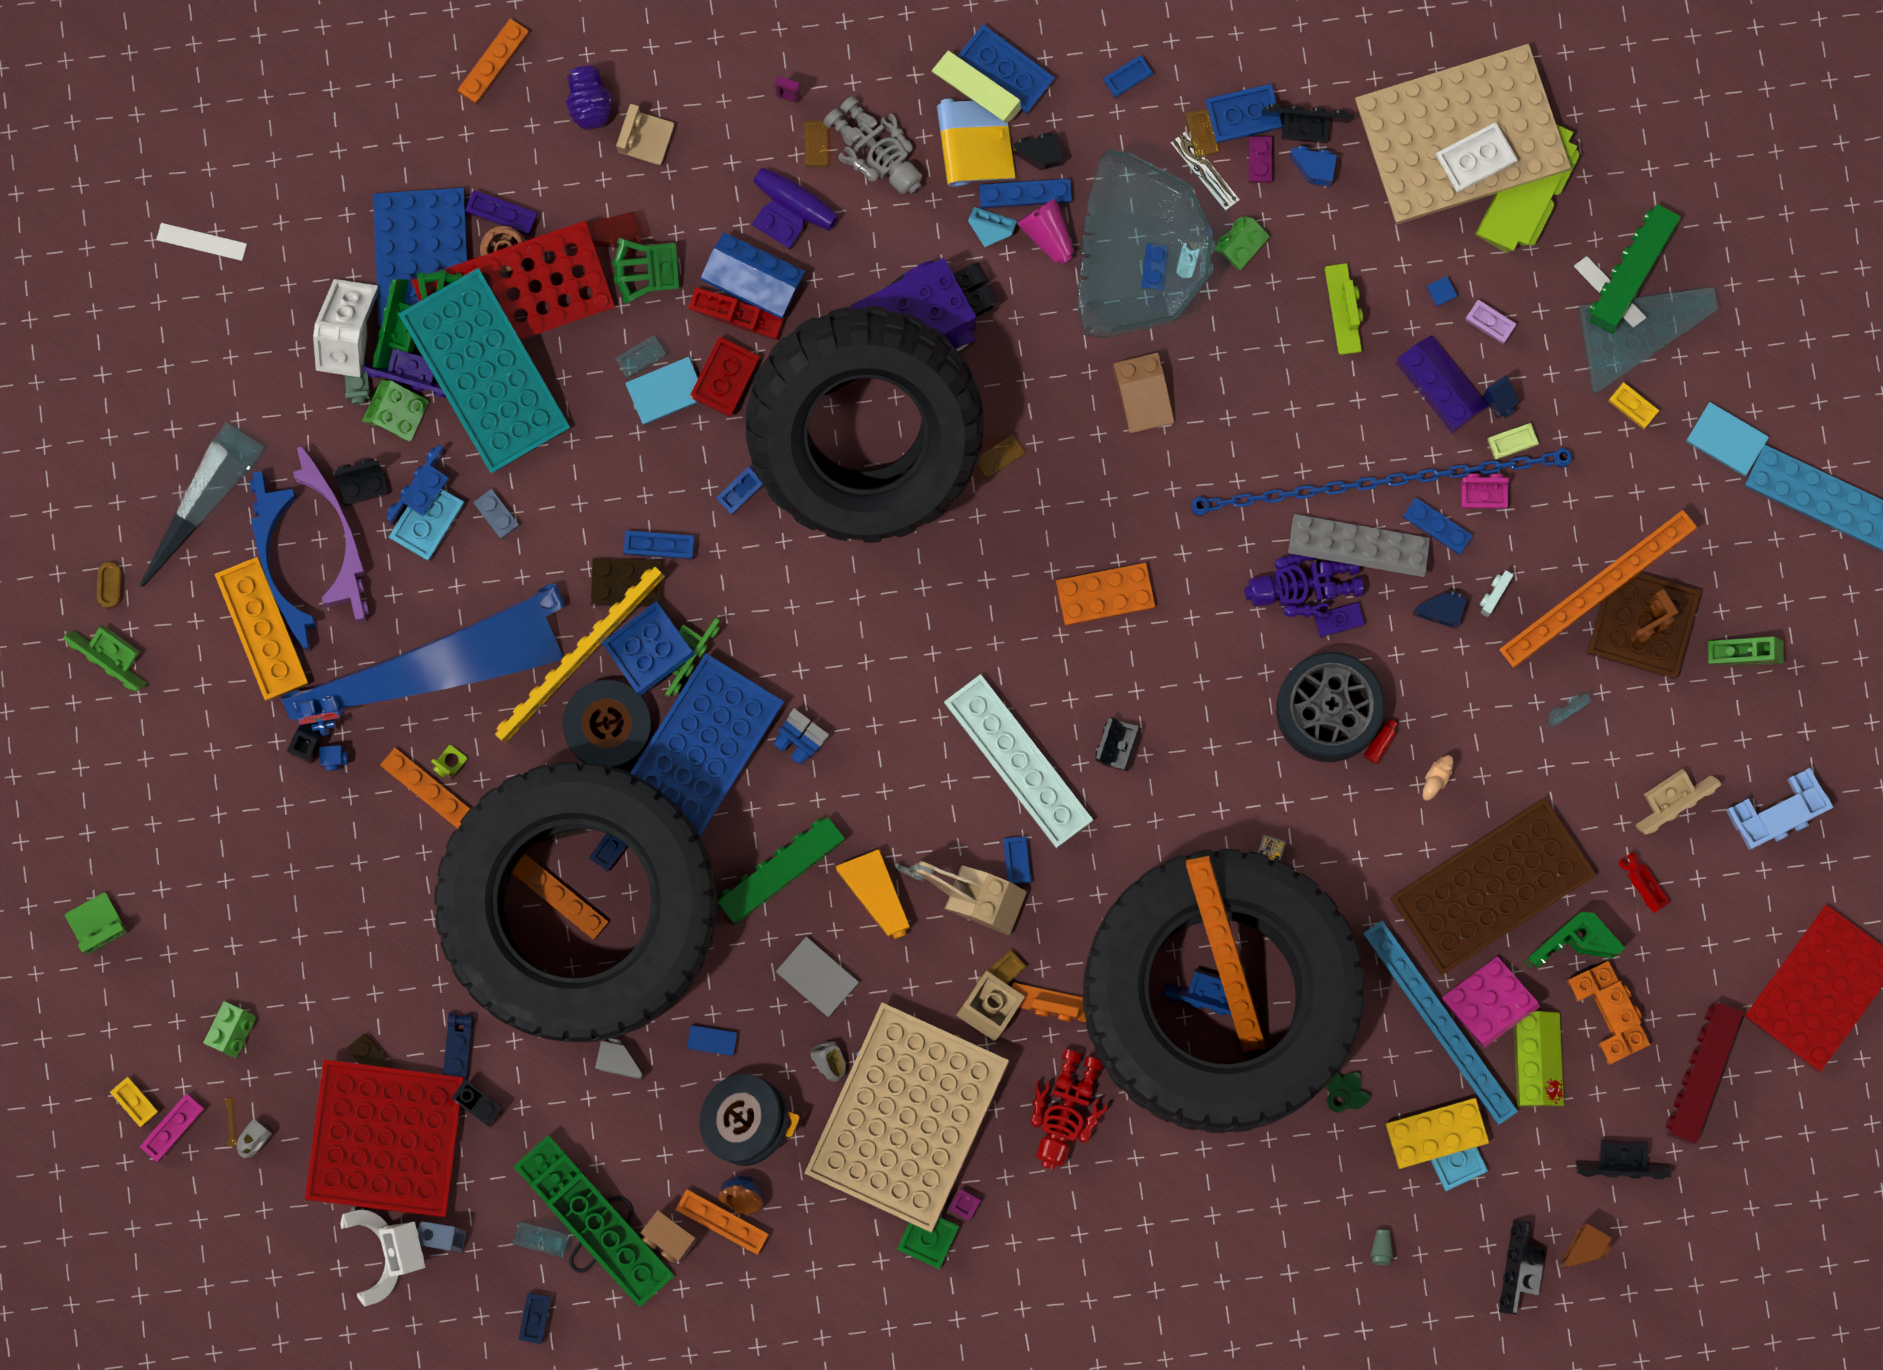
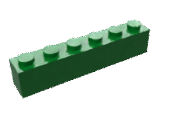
M1656 204L1653 211L1650 209L1647 211L1643 218L1644 226L1642 229L1637 228L1632 237L1634 243L1631 247L1627 245L1621 256L1624 260L1621 265L1616 264L1610 274L1613 277L1611 282H1605L1599 293L1602 297L1599 302L1594 301L1588 312L1591 314L1590 323L1614 335L1676 230L1681 216Z
M822 817L811 824L812 829L806 834L802 831L792 839L793 844L787 848L785 845L779 848L774 853L776 857L769 862L767 860L762 861L755 867L757 870L751 876L748 874L744 875L737 881L738 886L732 890L727 888L718 896L720 898L718 905L734 926L845 842V838L828 817L824 820Z

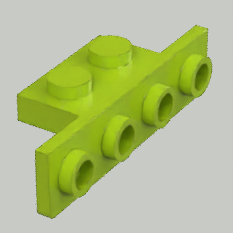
M1347 263L1326 266L1324 270L1338 354L1360 353L1362 350L1358 328L1360 322H1363L1361 308L1357 309L1356 300H1359L1358 287L1354 286L1353 280L1349 278Z

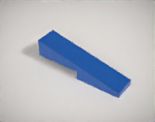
M748 466L716 499L733 515L760 491L764 485L758 479L753 466Z

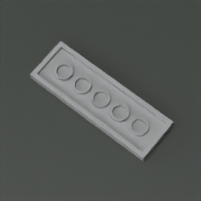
M1294 514L1288 553L1425 577L1430 538Z

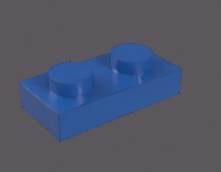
M1146 243L1141 289L1164 291L1169 246Z

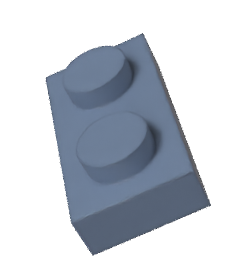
M492 489L473 502L501 540L519 527V524Z

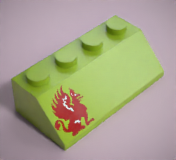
M1534 1011L1513 1027L1517 1107L1564 1106L1560 1013Z

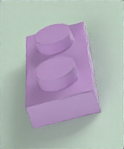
M1477 300L1465 319L1501 344L1505 343L1516 326V323L1480 300Z

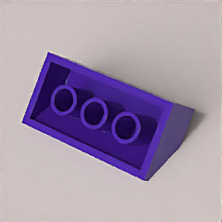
M1432 335L1415 344L1398 357L1396 362L1398 367L1452 434L1489 407Z

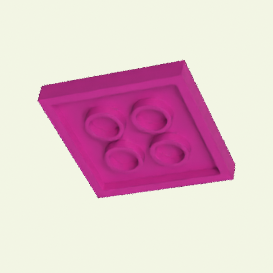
M1498 957L1494 958L1442 997L1443 1002L1483 1048L1540 1007L1537 1000Z

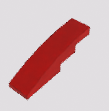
M695 287L688 307L689 310L774 340L779 339L785 322L784 317L780 319L755 306L741 303L738 299Z

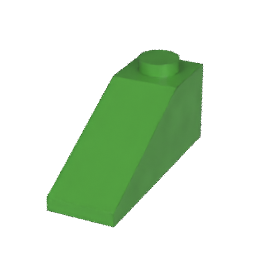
M1776 637L1708 641V664H1784V641Z

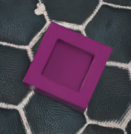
M960 1189L949 1210L970 1221L981 1200Z

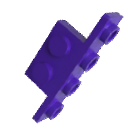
M393 348L388 368H375L373 363L369 362L363 366L362 371L368 372L370 377L381 378L382 376L398 385L406 383L412 385L411 388L415 390L425 391L426 389L433 391V394L436 396L446 397L438 382L434 381V375L421 354L407 353Z

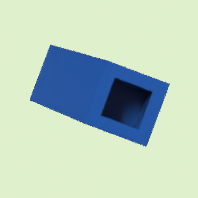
M1297 146L1291 149L1289 158L1309 184L1331 187L1337 155H1332V152L1328 150H1319V152L1309 151L1310 149L1305 146Z

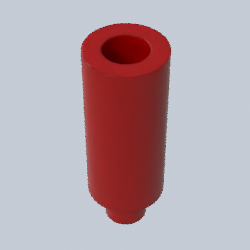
M1390 719L1387 725L1382 724L1363 755L1367 760L1374 764L1379 763L1397 734L1394 731L1398 725L1397 722Z

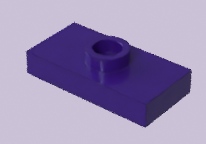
M1359 603L1322 612L1321 614L1324 615L1329 614V617L1326 619L1314 616L1320 638L1365 625Z

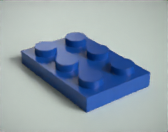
M1272 84L1205 99L1216 144L1282 129L1280 117L1261 115V110L1268 107L1269 104H1276Z

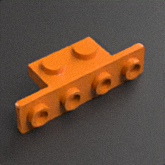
M1017 983L1012 984L1014 990L1025 996L1018 1008L1034 1011L1035 1015L1041 1017L1053 1015L1057 1016L1058 1020L1064 1022L1076 1020L1086 1023L1082 997Z

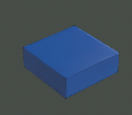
M1447 276L1426 287L1436 308L1457 298V294Z

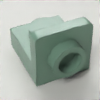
M362 372L361 377L345 375V396L348 402H352L353 405L365 404L366 400H371L368 372Z

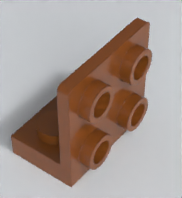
M1664 589L1657 592L1650 600L1652 613L1655 617L1659 616L1660 618L1637 631L1631 638L1633 643L1637 640L1640 643L1652 637L1657 628L1662 631L1675 621L1674 617L1678 614V611Z

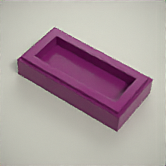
M777 76L775 82L776 96L798 102L800 97L799 82Z

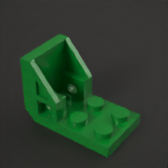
M1580 912L1523 963L1529 969L1532 966L1538 968L1550 958L1547 953L1551 950L1554 953L1557 952L1566 943L1576 953L1613 959L1625 947L1595 913Z

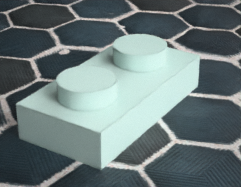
M1505 570L1502 576L1500 574L1496 576L1491 585L1494 587L1491 595L1486 593L1480 603L1483 607L1480 612L1481 614L1489 617L1513 574Z

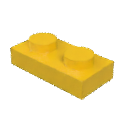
M1624 382L1608 400V402L1643 430L1659 412L1657 408Z
M126 1077L110 1091L113 1097L141 1128L159 1113L129 1077Z

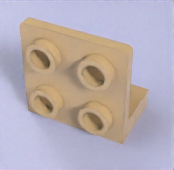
M630 104L616 145L617 152L660 166L664 159L674 123L641 113L639 106Z

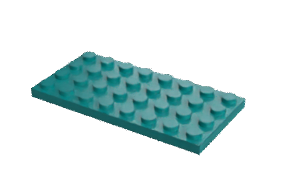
M479 268L474 269L398 313L490 473L570 428Z

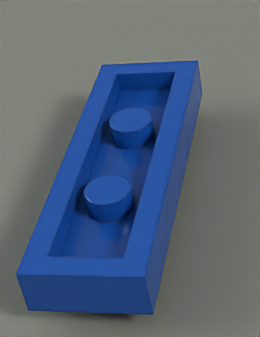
M1418 498L1414 499L1402 517L1459 556L1473 537L1472 534Z
M625 531L624 555L693 560L694 535Z

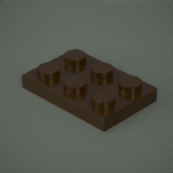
M593 558L591 605L613 606L617 602L621 603L626 597L625 593L633 585L636 587L642 581L641 576L645 571L656 567L662 573V560ZM661 581L636 607H649L656 601L660 604Z

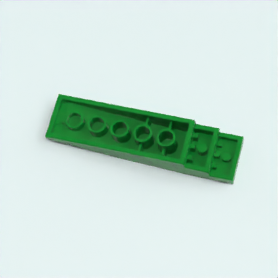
M549 1135L545 1136L513 1165L531 1188L639 1308L674 1277L673 1273L649 1246L642 1241L641 1237Z

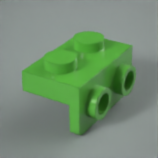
M1242 216L1233 223L1232 229L1218 240V245L1214 250L1217 253L1223 254L1236 269L1241 270L1270 236L1253 218Z
M224 1001L203 1043L233 1058H237L253 1027L256 1016Z

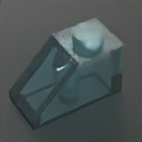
M519 1222L513 1245L563 1258L569 1235Z

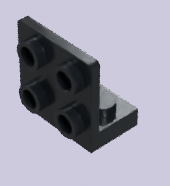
M368 458L361 460L359 465L351 466V464H345L337 467L338 470L333 471L339 485L344 506L389 495L383 469L378 460Z

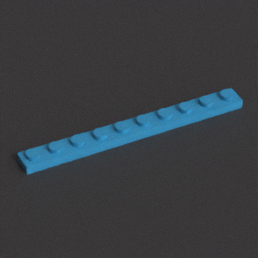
M1380 921L1363 933L1364 938L1497 1125H1500L1517 1113V1109L1384 922Z

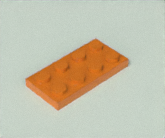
M1146 563L1056 580L1065 626L1155 609Z

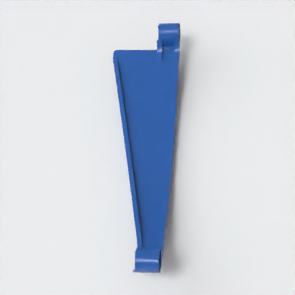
M556 583L546 585L539 589L532 597L447 636L312 689L289 692L280 699L289 719L294 720L301 716L300 704L308 700L315 701L317 711L323 710L321 700L330 696L336 697L339 707H349L461 686L554 663L562 658V653L546 616L565 606L564 600Z

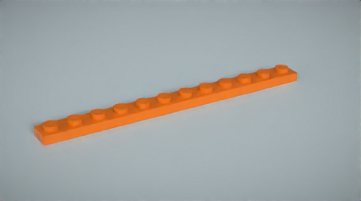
M394 748L380 766L458 829L461 825V819L470 808L399 750ZM526 854L520 859L512 874L592 940H595L609 922Z

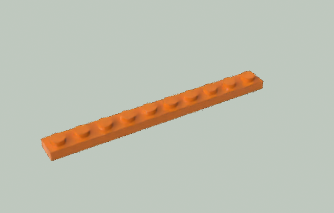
M1684 510L1680 511L1500 648V653L1513 669L1695 532L1697 526Z
M1210 856L1186 860L1188 874L1242 1051L1246 1053L1266 1049L1265 1038Z

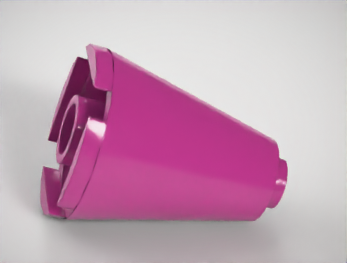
M1055 199L1017 222L1020 229L1054 263L1059 261L1062 265L1073 258L1071 253L1074 252L1059 205Z

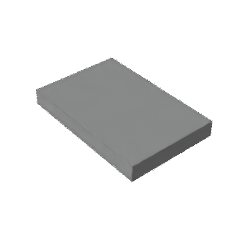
M807 937L776 971L779 976L828 1018L859 984L855 978Z

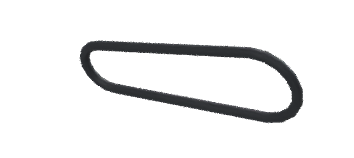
M614 1196L608 1199L609 1203L613 1200H622L628 1205L629 1215L625 1220L628 1223L633 1215L631 1203L622 1196ZM581 1242L578 1243L569 1258L570 1267L578 1273L586 1272L596 1262L594 1258L584 1269H578L573 1265V1258L581 1247Z

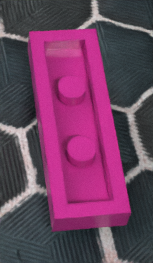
M186 1093L139 1147L156 1162H159L205 1109Z

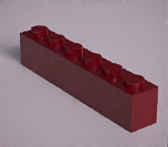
M1718 1002L1713 1004V1007H1708L1704 1019L1708 1020L1705 1029L1701 1028L1697 1036V1041L1700 1042L1697 1050L1692 1051L1689 1063L1692 1064L1690 1071H1685L1681 1081V1085H1684L1682 1093L1676 1095L1673 1103L1676 1110L1674 1115H1670L1666 1122L1665 1128L1668 1129V1136L1692 1145L1697 1143L1742 1018V1011Z

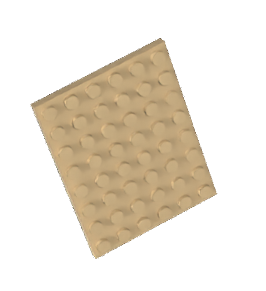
M1529 44L1355 98L1396 225L1571 170ZM1496 122L1518 159V163L1457 194L1435 153Z
M881 1003L804 1174L929 1232H933L1009 1064V1060L894 1007Z

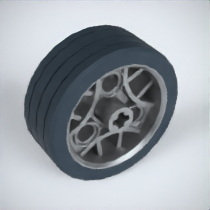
M1340 652L1314 654L1300 661L1283 681L1276 700V717L1285 740L1300 754L1320 762H1338L1359 754L1371 743L1381 727L1385 714L1383 689L1374 672L1357 658ZM1322 673L1321 682L1312 676ZM1332 679L1337 680L1340 683V688L1332 690L1328 686V681ZM1305 680L1318 688L1311 698H1308L1299 688ZM1348 680H1352L1357 686L1348 687ZM1361 691L1365 701L1353 706L1348 693ZM1295 693L1302 699V703L1294 704ZM1328 704L1332 705L1333 711L1329 710ZM1367 706L1366 717L1357 710ZM1307 709L1313 711L1315 718L1313 720H1306L1303 717V711ZM1344 717H1351L1354 720V726L1350 728L1344 726L1342 719ZM1314 728V737L1309 735L1306 730ZM1319 728H1327L1334 731L1331 742L1319 740ZM1338 733L1346 739L1335 742Z

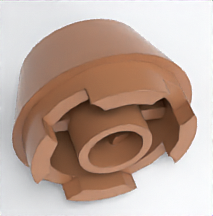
M495 227L489 230L481 241V256L522 242L524 239L517 230L511 227ZM504 265L500 268L499 271L507 272L511 271L512 268L508 265Z

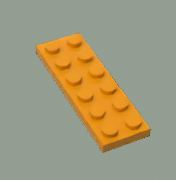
M255 557L216 573L215 577L264 700L267 702L308 685L309 683L259 558Z

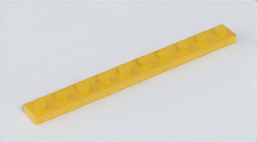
M656 567L645 571L641 576L642 581L636 587L633 585L625 593L626 597L622 602L615 603L609 610L610 614L604 620L600 619L593 626L594 631L588 637L584 636L577 643L578 648L573 653L569 652L561 660L562 664L558 669H553L546 675V681L540 687L536 686L529 693L530 698L524 704L520 703L513 710L514 715L509 720L505 719L499 724L495 735L506 744L665 576Z

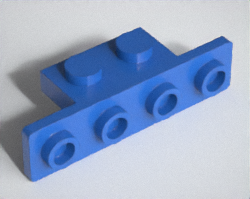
M439 444L436 449L433 447L426 456L427 462L423 467L419 466L413 475V478H415L410 486L406 485L400 493L401 499L397 504L393 503L386 513L388 515V523L393 525L406 506L422 517L428 511L449 481L447 476L434 468L445 452L443 446Z
M1195 969L1189 989L1166 983L1164 995L1168 996L1169 999L1173 1001L1182 1000L1189 1002L1196 1008L1205 1007L1211 1009L1216 1014L1232 1016L1220 976Z

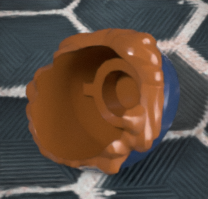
M740 1174L723 1182L721 1191L718 1193V1199L735 1210L736 1214L744 1212V1215L748 1216L761 1210L763 1191L753 1177Z

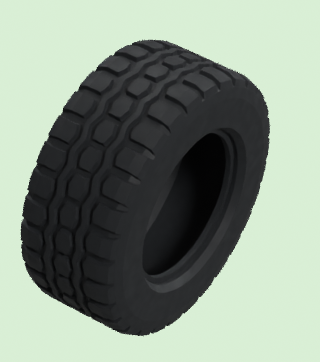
M560 762L556 765L538 766L529 769L528 772L519 773L502 782V785L491 789L479 799V803L475 807H471L461 819V825L452 833L446 845L447 851L445 856L441 858L437 876H439L438 884L435 885L434 905H437V913L435 914L436 927L442 942L440 944L447 961L450 962L457 980L466 988L474 1001L490 1012L496 1019L521 1032L550 1040L565 1042L607 1040L638 1030L651 1023L658 1016L660 1017L667 1012L691 987L693 980L703 968L709 948H711L718 916L717 883L709 853L696 828L679 807L656 787L629 772L607 767L603 764ZM573 829L601 831L623 841L641 862L649 882L651 896L650 914L646 929L632 952L613 968L584 978L558 977L535 966L516 945L507 924L505 911L507 886L520 859L541 840L553 834Z
M1209 849L1192 852L1191 855H1181L1165 861L1163 865L1154 867L1140 876L1139 880L1132 883L1122 892L1103 918L1090 948L1083 979V1010L1087 1031L1095 1047L1094 1050L1098 1059L1109 1072L1113 1082L1121 1090L1123 1089L1134 1103L1141 1108H1146L1159 1119L1166 1122L1170 1121L1186 1129L1195 1131L1198 1129L1210 1133L1242 1132L1272 1124L1294 1113L1327 1086L1346 1061L1359 1032V1024L1363 1016L1365 1002L1363 998L1365 977L1364 970L1360 964L1362 960L1357 941L1353 940L1351 935L1352 929L1344 915H1340L1337 910L1338 906L1326 892L1322 893L1318 889L1316 882L1304 873L1300 875L1291 865L1278 859L1276 861L1271 860L1267 855L1252 851L1244 853L1239 849H1220V851ZM1210 856L1229 921L1245 924L1267 936L1286 958L1295 984L1296 1000L1294 1014L1283 1039L1264 1055L1237 1064L1205 1062L1179 1049L1161 1030L1154 1017L1149 999L1150 969L1154 957L1160 948L1181 930L1203 922L1186 867V860Z

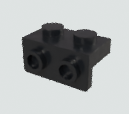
M1109 717L1108 722L1103 727L1101 743L1096 748L1095 760L1103 766L1128 772L1142 728Z

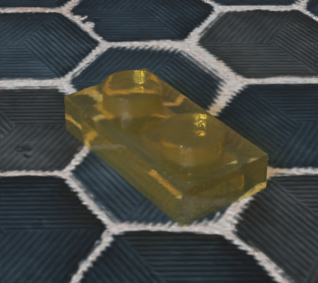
M1208 109L1186 113L1185 120L1195 159L1218 154L1219 151Z

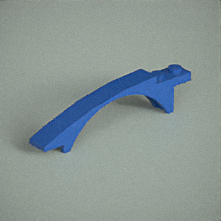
M262 471L254 472V479L250 480L252 494L256 493L257 502H253L255 515H259V517L252 518L251 524L259 559L272 594L292 632L306 652L311 651L307 628L316 627L315 619H313V616L303 613L292 606L280 594L273 581L269 566V545L273 530L285 510L296 501V494L293 489L267 493L265 475Z

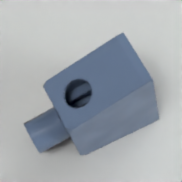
M421 1222L420 1226H416L420 1246L462 1254L466 1230L428 1222Z

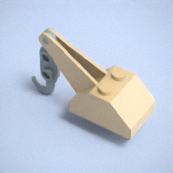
M922 861L918 862V864L915 863L910 868L898 863L895 864V868L900 872L922 882L928 880L948 894L949 897L944 910L1005 935L1011 934L1027 893L1025 890L1002 878L966 866H961L958 875H954ZM936 872L954 879V885L948 884L934 876L933 873Z

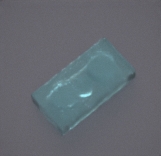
M655 335L619 355L615 360L628 379L664 358L666 353Z
M1578 693L1567 701L1569 703L1568 706L1563 709L1559 706L1548 713L1550 718L1546 721L1547 725L1552 729L1587 706L1592 700L1587 693L1583 696H1580Z

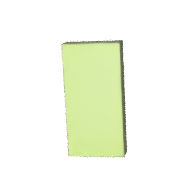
M1531 423L1487 439L1495 460L1539 445Z

